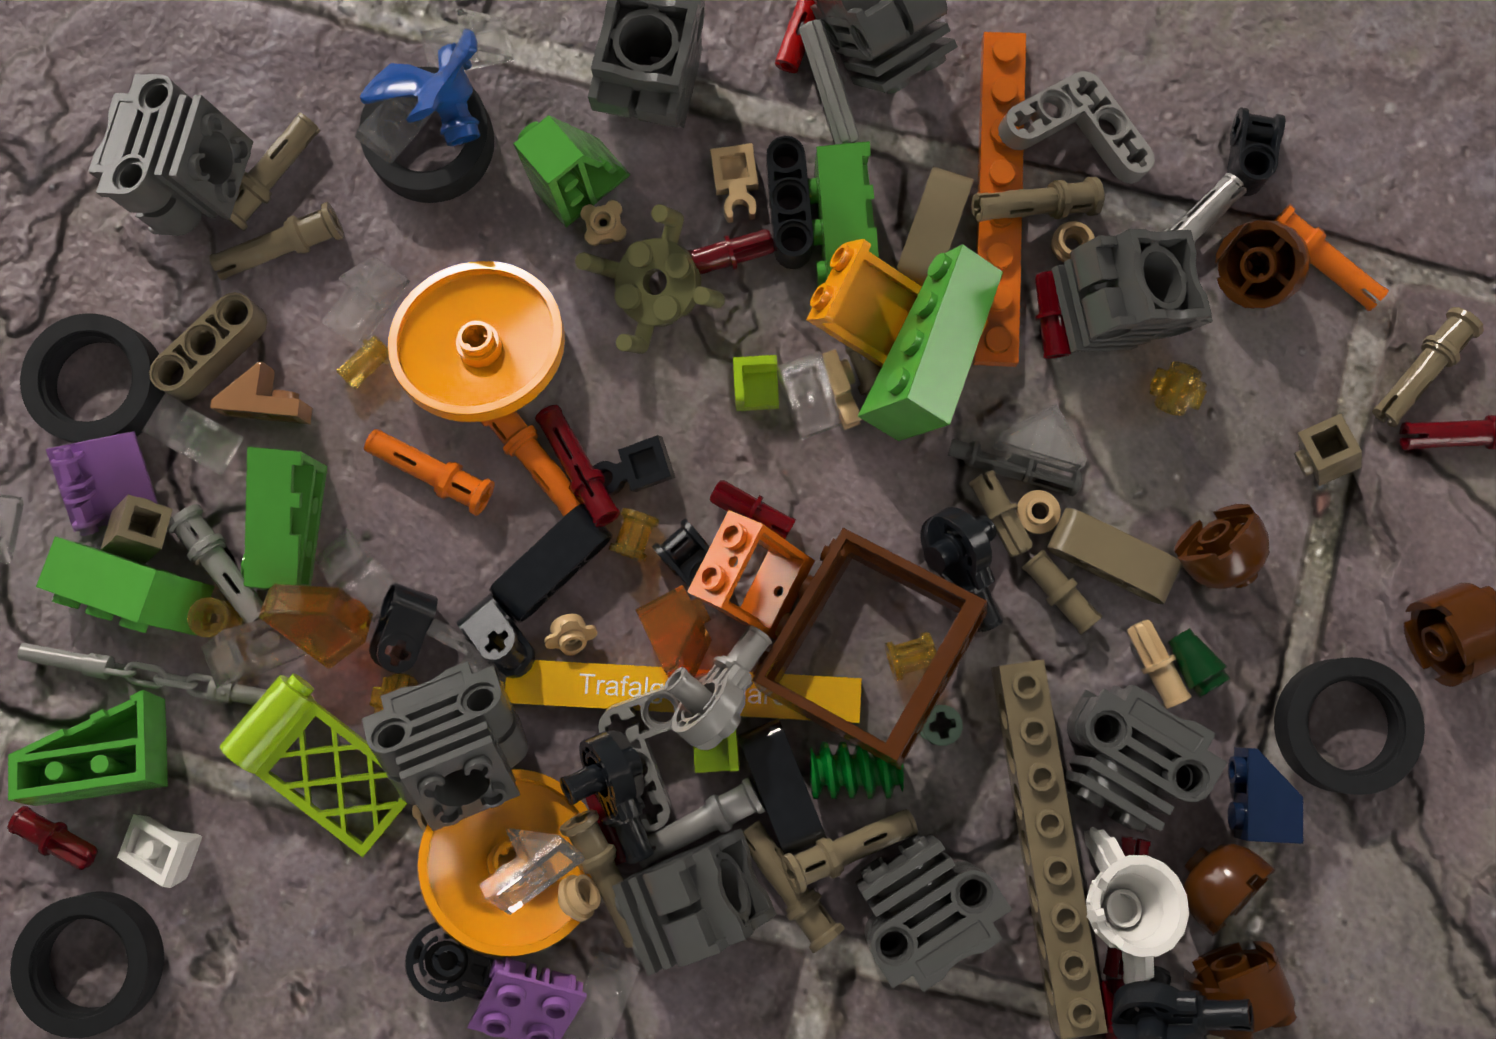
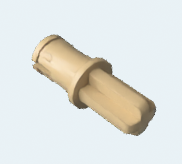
M1149 619L1143 620L1127 629V633L1145 666L1142 672L1143 674H1149L1164 702V707L1168 709L1190 699L1192 696L1187 691L1173 663L1176 657L1175 655L1169 656L1152 621Z

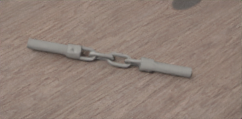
M22 643L18 649L19 660L80 671L85 676L108 680L111 675L124 677L130 684L158 689L163 687V685L185 689L191 696L221 703L232 704L234 701L254 705L266 691V689L238 684L237 680L193 673L186 677L166 673L162 667L142 662H130L127 665L115 663L114 657L96 653L86 655L30 643ZM136 668L158 673L153 677L154 682L132 677L137 674ZM197 680L209 682L207 692L193 689L198 685Z

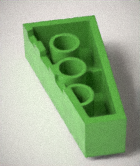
M963 244L946 253L938 254L931 262L927 272L928 276L858 414L859 418L897 441L951 424L1003 271Z

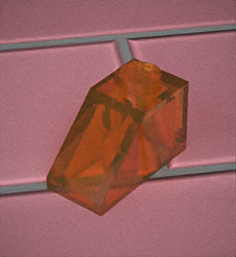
M274 584L269 588L259 614L260 619L327 669L332 668L366 642L373 613L362 602L352 598L341 588Z
M681 585L635 610L668 678L680 667L686 668L688 673L695 678L712 642L704 626L705 623L711 621V618L702 601L698 598L691 600L684 586Z

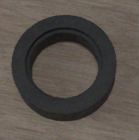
M418 67L434 74L439 71V68ZM474 88L471 97L467 101V106L471 116L479 121L478 129L481 136L474 141L465 143L459 155L448 165L433 171L421 172L407 169L392 158L389 150V133L393 122L404 109L417 103L418 99L413 97H395L365 104L359 124L362 150L379 178L396 194L422 203L448 201L469 191L480 181L488 169L494 152V131L483 102Z
M94 313L66 317L46 328L28 349L20 375L22 399L28 413L41 428L71 443L135 431L138 437L155 420L165 398V392L153 385L149 375L150 366L155 358L159 356V353L146 337L112 317ZM111 343L119 346L127 356L132 371L131 387L126 399L115 412L105 418L89 422L74 420L63 409L58 398L57 381L62 366L74 352L89 344Z
M1365 658L1327 659L1303 668L1285 685L1277 701L1274 715L1275 737L1285 761L1303 780L1320 789L1331 792L1367 795L1378 793L1394 786L1412 770L1420 756L1424 743V716L1418 698L1412 688L1391 668ZM1341 681L1359 684L1372 692L1382 704L1388 722L1387 739L1380 754L1366 766L1354 770L1339 769L1323 759L1315 749L1308 729L1309 712L1317 696L1328 686Z
M96 891L59 900L38 912L27 923L16 941L10 967L11 984L15 998L24 1014L38 1027L51 1034L66 1038H84L100 1034L129 1020L150 1001L162 976L164 966L163 942L159 929L149 913L128 897L112 892ZM77 919H93L108 925L119 935L126 949L128 968L125 981L117 995L105 1006L88 1008L68 1001L57 990L51 978L49 961L53 944L62 930Z

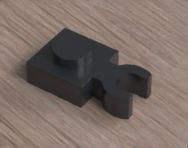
M659 435L618 449L621 462L617 464L610 461H601L593 466L594 469H598L602 473L606 471L612 473V482L608 486H604L609 495L619 493L626 482H628L631 491L638 492L676 478L663 437Z

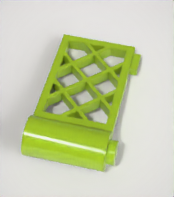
M295 673L289 678L279 675L220 744V749L234 764L258 776L363 858L408 803L404 802L401 797L397 801L378 803L375 779L388 778L385 771L375 772L374 762L381 768L382 766L371 751L367 741L318 704L311 696L314 688L305 679ZM315 717L331 728L333 745L307 748L305 729ZM339 735L349 743L339 744ZM299 737L300 749L288 750ZM358 749L367 756L368 773L342 776L340 751ZM333 752L336 777L310 779L308 755ZM301 756L302 781L284 782L270 771L281 758ZM369 780L371 804L345 807L343 783ZM337 784L339 808L321 810L312 803L311 786ZM304 787L305 797L301 795L299 792H297L294 788ZM390 809L379 822L378 810ZM372 811L374 829L362 842L348 831L346 814ZM340 815V824L330 816Z

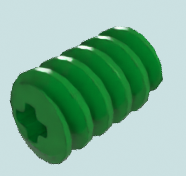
M821 742L817 755H814L812 747H810L811 794L813 799H819L823 786H827L831 799H837L841 786H845L849 798L855 799L859 786H863L868 799H873L877 786H882L886 799H891L895 786H900L903 792L904 763L898 769L875 755L869 754L857 745L853 754H850L846 742H839L835 754H832L828 742Z

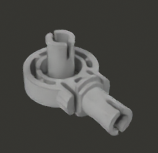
M748 625L728 656H716L713 659L714 665L711 670L699 681L683 667L678 668L668 678L664 685V690L680 701L673 715L672 729L690 745L700 750H709L715 748L722 739L727 738L736 730L741 720L740 714L745 706V691L753 684L749 672L766 648L772 643L768 635L757 627Z

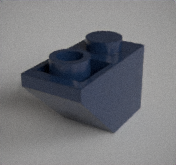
M1234 747V756L1230 757L1228 763L1229 781L1234 784V802H1230L1228 806V824L1230 829L1234 830V838L1255 842L1303 844V796L1258 749Z

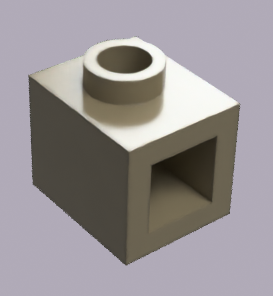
M1341 413L1298 432L1300 451L1294 453L1296 461L1305 477L1313 474L1319 486L1362 468V450Z
M128 494L111 512L101 551L145 564L162 549L173 509L154 503L149 499Z

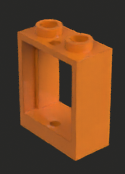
M728 510L687 592L742 625L755 626L767 634L768 637L776 640V628L782 617L787 612H790L798 596L799 589L808 576L815 560L764 524ZM757 544L768 550V553L739 607L729 600ZM783 588L782 595L777 596L778 590Z

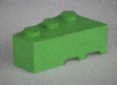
M550 115L540 122L535 121L527 125L520 132L518 140L513 143L533 190L566 228L581 216V210L585 205L591 204L594 206L631 175L599 138Z
M870 141L816 147L814 178H808L810 204H817L818 219L812 220L813 246L821 245L823 260L816 261L818 287L826 282L832 270V267H830L831 258L835 251L845 242L865 239L871 243L869 252L879 258L877 227H874L871 199H874L873 184L870 185L867 165L869 156H871Z
M247 446L245 554L241 562V575L244 578V586L258 590L311 594L327 466L301 451Z
M56 536L36 585L37 588L54 593L52 602L79 609L82 603L87 605L86 614L109 621L113 620L114 615L119 616L121 619L118 625L131 630L146 633L148 626H154L195 636L198 634L215 587Z
M141 690L131 695L130 700L109 710L102 709L89 715L90 719L70 729L62 728L8 754V800L40 806L168 787L165 699L148 691Z

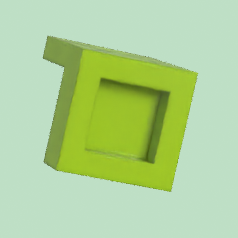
M777 355L733 357L736 411L779 409Z
M737 728L730 736L722 739L715 748L700 750L693 746L695 773L740 770Z

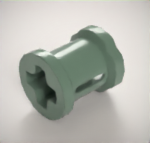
M936 705L920 733L921 737L928 740L931 744L938 746H947L954 743L960 737L963 730L960 714L950 706ZM938 712L942 719H949L950 727L944 729V737L941 738L938 732L930 731L929 723L936 721L935 713Z

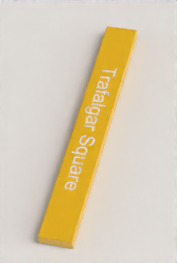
M535 660L532 668L523 676L518 678L506 677L505 692L509 701L514 704L607 709L614 704L663 687L671 674L678 668ZM686 668L688 670V673H690L692 676L702 673L708 674V672L710 671L706 669ZM749 672L753 680L755 675L753 674V672ZM784 674L779 684L850 723H860L862 678ZM754 683L745 691V706L740 716L810 720L763 694ZM656 698L649 705V711L675 712L673 704L666 698ZM636 705L633 706V708L637 711H640L641 706Z

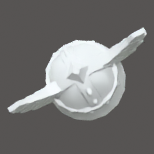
M1091 827L1090 831H1084L1085 843L1095 859L1100 874L1095 880H1092L1088 891L1086 917L1089 919L1094 933L1109 945L1110 948L1122 950L1124 983L1150 981L1151 978H1154V957H1158L1173 949L1185 934L1189 918L1187 894L1179 877L1164 862L1147 855L1125 856L1115 837H1110L1104 829L1098 830L1095 827Z

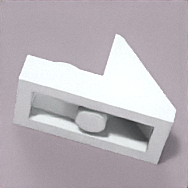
M133 814L117 858L160 886L171 888L188 877L202 836L174 831L151 817Z

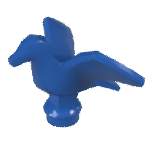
M465 28L457 44L450 43L438 50L439 71L435 74L410 64H389L365 87L360 95L361 102L369 104L395 97H413L418 99V104L406 118L407 122L422 120L434 111H437L442 122L440 134L444 135L447 146H457L478 139L481 136L478 129L479 121L471 116L467 106V101L473 93V87L464 71L472 67L469 59L477 51L478 42L475 33Z

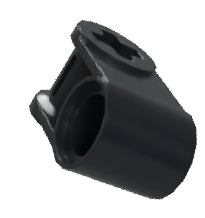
M1240 107L1235 115L1230 133L1231 147L1227 173L1235 175L1243 182L1244 185L1242 187L1247 189L1243 196L1256 194L1276 172L1280 144L1286 122L1285 116L1282 114L1268 117L1251 114L1248 108ZM1245 165L1253 167L1258 175L1251 174Z
M684 518L680 522L681 528L662 544L656 542L651 547L670 570L690 587L710 547L688 520Z
M392 583L384 597L380 617L369 645L370 658L375 664L391 673L406 672L414 666L426 632L431 626L437 610L438 599L436 596L398 583ZM388 645H397L402 648L399 656L392 655L391 657L385 653V649Z
M492 593L456 622L460 630L477 648L480 654L487 661L493 662L497 669L506 677H521L532 668L535 661L533 647L516 626V621Z

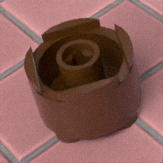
M1459 583L1413 602L1407 607L1405 612H1411V620L1404 622L1406 641L1418 664L1423 669L1432 667L1440 675V677L1435 678L1437 682L1445 686L1454 687L1496 669V591L1492 587L1484 586L1479 588L1471 583Z
M1253 941L1256 949L1242 950L1239 942L1228 944L1196 958L1192 962L1195 968L1192 974L1187 970L1184 971L1183 976L1188 989L1201 991L1207 1000H1251L1254 1013L1253 1031L1221 1030L1209 1031V1034L1224 1037V1039H1253V1033L1269 1027H1285L1296 1020L1294 996L1275 949L1270 943Z

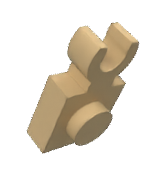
M753 144L710 149L716 195L729 194L724 203V215L727 222H733L732 210L737 205L746 206L749 210L750 220L755 219L757 214L756 201L752 195L747 193V191L759 190Z
M836 349L820 354L818 367L832 403L835 404L843 429L847 430L860 425L862 420L858 417L860 411L853 399L850 387L851 384L855 383V378L848 360L843 359L840 361Z

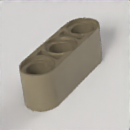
M936 166L932 167L896 270L920 286H923L928 276V268L933 259L938 254L946 253L950 250L974 179Z
M233 292L224 295L155 358L149 370L150 380L155 387L176 399H193L261 337L267 326L266 314L258 305L241 293ZM248 309L245 321L235 325L236 315L240 311ZM215 339L216 344L213 351L203 355L204 345L209 340ZM183 368L182 379L179 383L172 385V375L177 370Z
M1065 508L1047 546V550L1054 555L1157 604L1165 603L1182 566L1176 557L1072 508Z

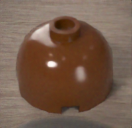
M1256 220L1237 226L1223 239L1216 253L1215 263H1218L1220 276L1217 277L1219 287L1229 300L1244 308L1265 309L1282 304L1301 289L1309 274L1310 255L1306 242L1295 229L1278 221Z
M1234 504L1214 511L1213 513L1217 519L1207 524L1204 528L1200 520L1194 523L1179 538L1175 545L1174 552L1177 554V558L1185 571L1199 584L1208 588L1228 589L1248 586L1256 580L1258 572L1263 568L1270 553L1269 534L1259 515L1248 504Z
M1221 844L1210 852L1201 847L1184 866L1190 872L1183 885L1187 894L1189 912L1209 934L1215 936L1226 926L1224 921L1229 916H1236L1269 880L1267 877L1273 874L1275 869L1261 856L1243 846Z

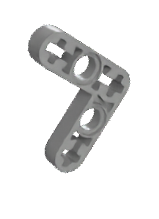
M1086 71L1077 72L1013 106L1001 120L998 127L999 136L1006 146L1014 150H1024L1076 122L1111 172L1125 183L1133 184L1139 182L1153 167L1155 162L1154 153L1103 82L1096 75ZM1043 103L1055 105L1061 113V118L1049 116L1043 109ZM1097 107L1098 110L1093 114L1092 111ZM1030 118L1033 122L1028 130L1024 128L1018 130L1015 127L1027 123ZM1098 120L1109 121L1114 126L1116 135L1104 133L1099 126ZM1122 141L1123 144L1118 148L1116 145ZM1134 159L1136 162L1131 164L1128 160Z
M707 673L696 674L693 677L699 681ZM664 686L612 705L606 709L598 724L599 733L609 731L608 726L613 722L614 714H619L621 720H626L637 714L633 706H641V718L648 729L641 730L640 721L633 723L627 727L626 737L638 755L647 763L648 771L643 776L644 786L651 781L655 783L656 787H649L647 791L652 804L660 803L662 805V808L658 810L657 819L652 820L649 814L640 815L643 827L648 832L657 831L662 828L668 821L671 811V801L648 741L649 737L671 730L673 719L672 717L666 722L654 720L649 714L650 703L656 698H666L673 704L674 711H676L680 703L673 695L664 690Z

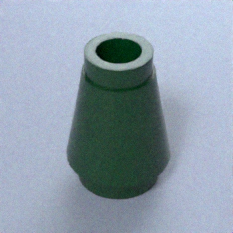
M1191 628L1168 641L1189 691L1194 689L1199 698L1230 680L1225 671L1228 666L1193 633Z

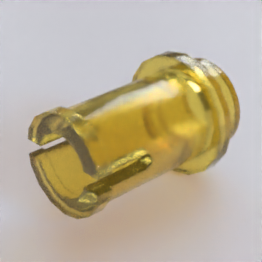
M375 335L369 340L364 338L362 340L364 345L341 367L336 369L337 373L355 390L381 364L388 365L390 363L388 360V347Z

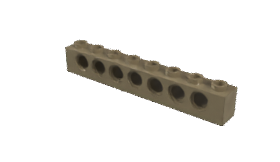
M1043 659L991 667L1050 1027L1060 1039L1108 1033L1089 920L1086 917L1087 908L1045 662Z

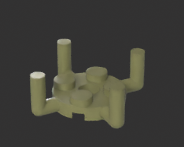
M662 204L655 205L651 211L653 220L665 225L661 238H652L632 243L627 248L620 262L585 252L579 253L575 259V264L579 269L615 279L614 298L617 305L628 316L638 322L635 335L621 334L617 337L616 346L620 351L643 354L649 348L655 326L665 327L673 324L682 316L690 313L696 303L714 309L721 308L725 303V297L721 292L701 286L700 272L696 268L691 254L687 249L678 244L684 223L682 213ZM662 271L666 276L667 284L663 292L654 295L649 288V280L655 272Z

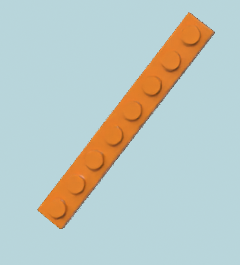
M984 32L982 36L978 193H995L1023 189L1024 150H1014L1006 146L999 136L998 127L1007 112L1013 106L1025 100L1026 33ZM1024 124L1021 125V126H1019V127H1017V126H1015V127H1016L1018 130H1020V129L1024 128ZM1022 217L977 221L976 253L1003 271L987 317L988 323L973 357V365L1016 367L1019 363Z

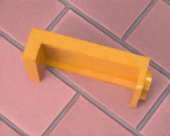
M865 239L845 242L835 251L831 258L830 267H832V270L826 282L822 283L812 295L810 300L812 309L806 320L882 368L922 286L869 252L871 243Z

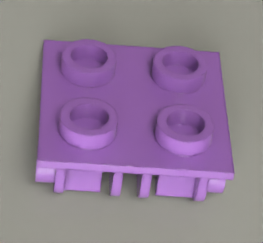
M135 431L46 449L73 531H79L81 536L94 534L99 531L98 527L108 525L112 510L128 494L149 499L158 504Z
M504 957L503 960L494 959L489 977L493 979L469 1021L467 1028L484 1032L492 1037L508 1039H561L586 999L587 993L582 992L583 982L576 981V975H568L553 970L550 974V968L544 967L539 979L536 980L537 965L530 964L525 976L526 963L512 960L509 957Z

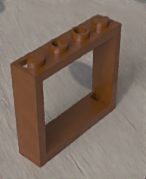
M842 528L836 539L833 538L829 546H824L820 556L822 564L815 576L808 575L802 583L798 592L800 601L793 613L787 612L780 620L775 631V636L778 638L769 652L764 651L758 659L759 664L753 672L755 677L752 681L763 694L900 769L986 617L987 601ZM852 559L958 613L886 742L779 684Z

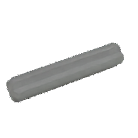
M820 19L809 21L800 27V34L835 144L855 143L859 140V133L824 23Z

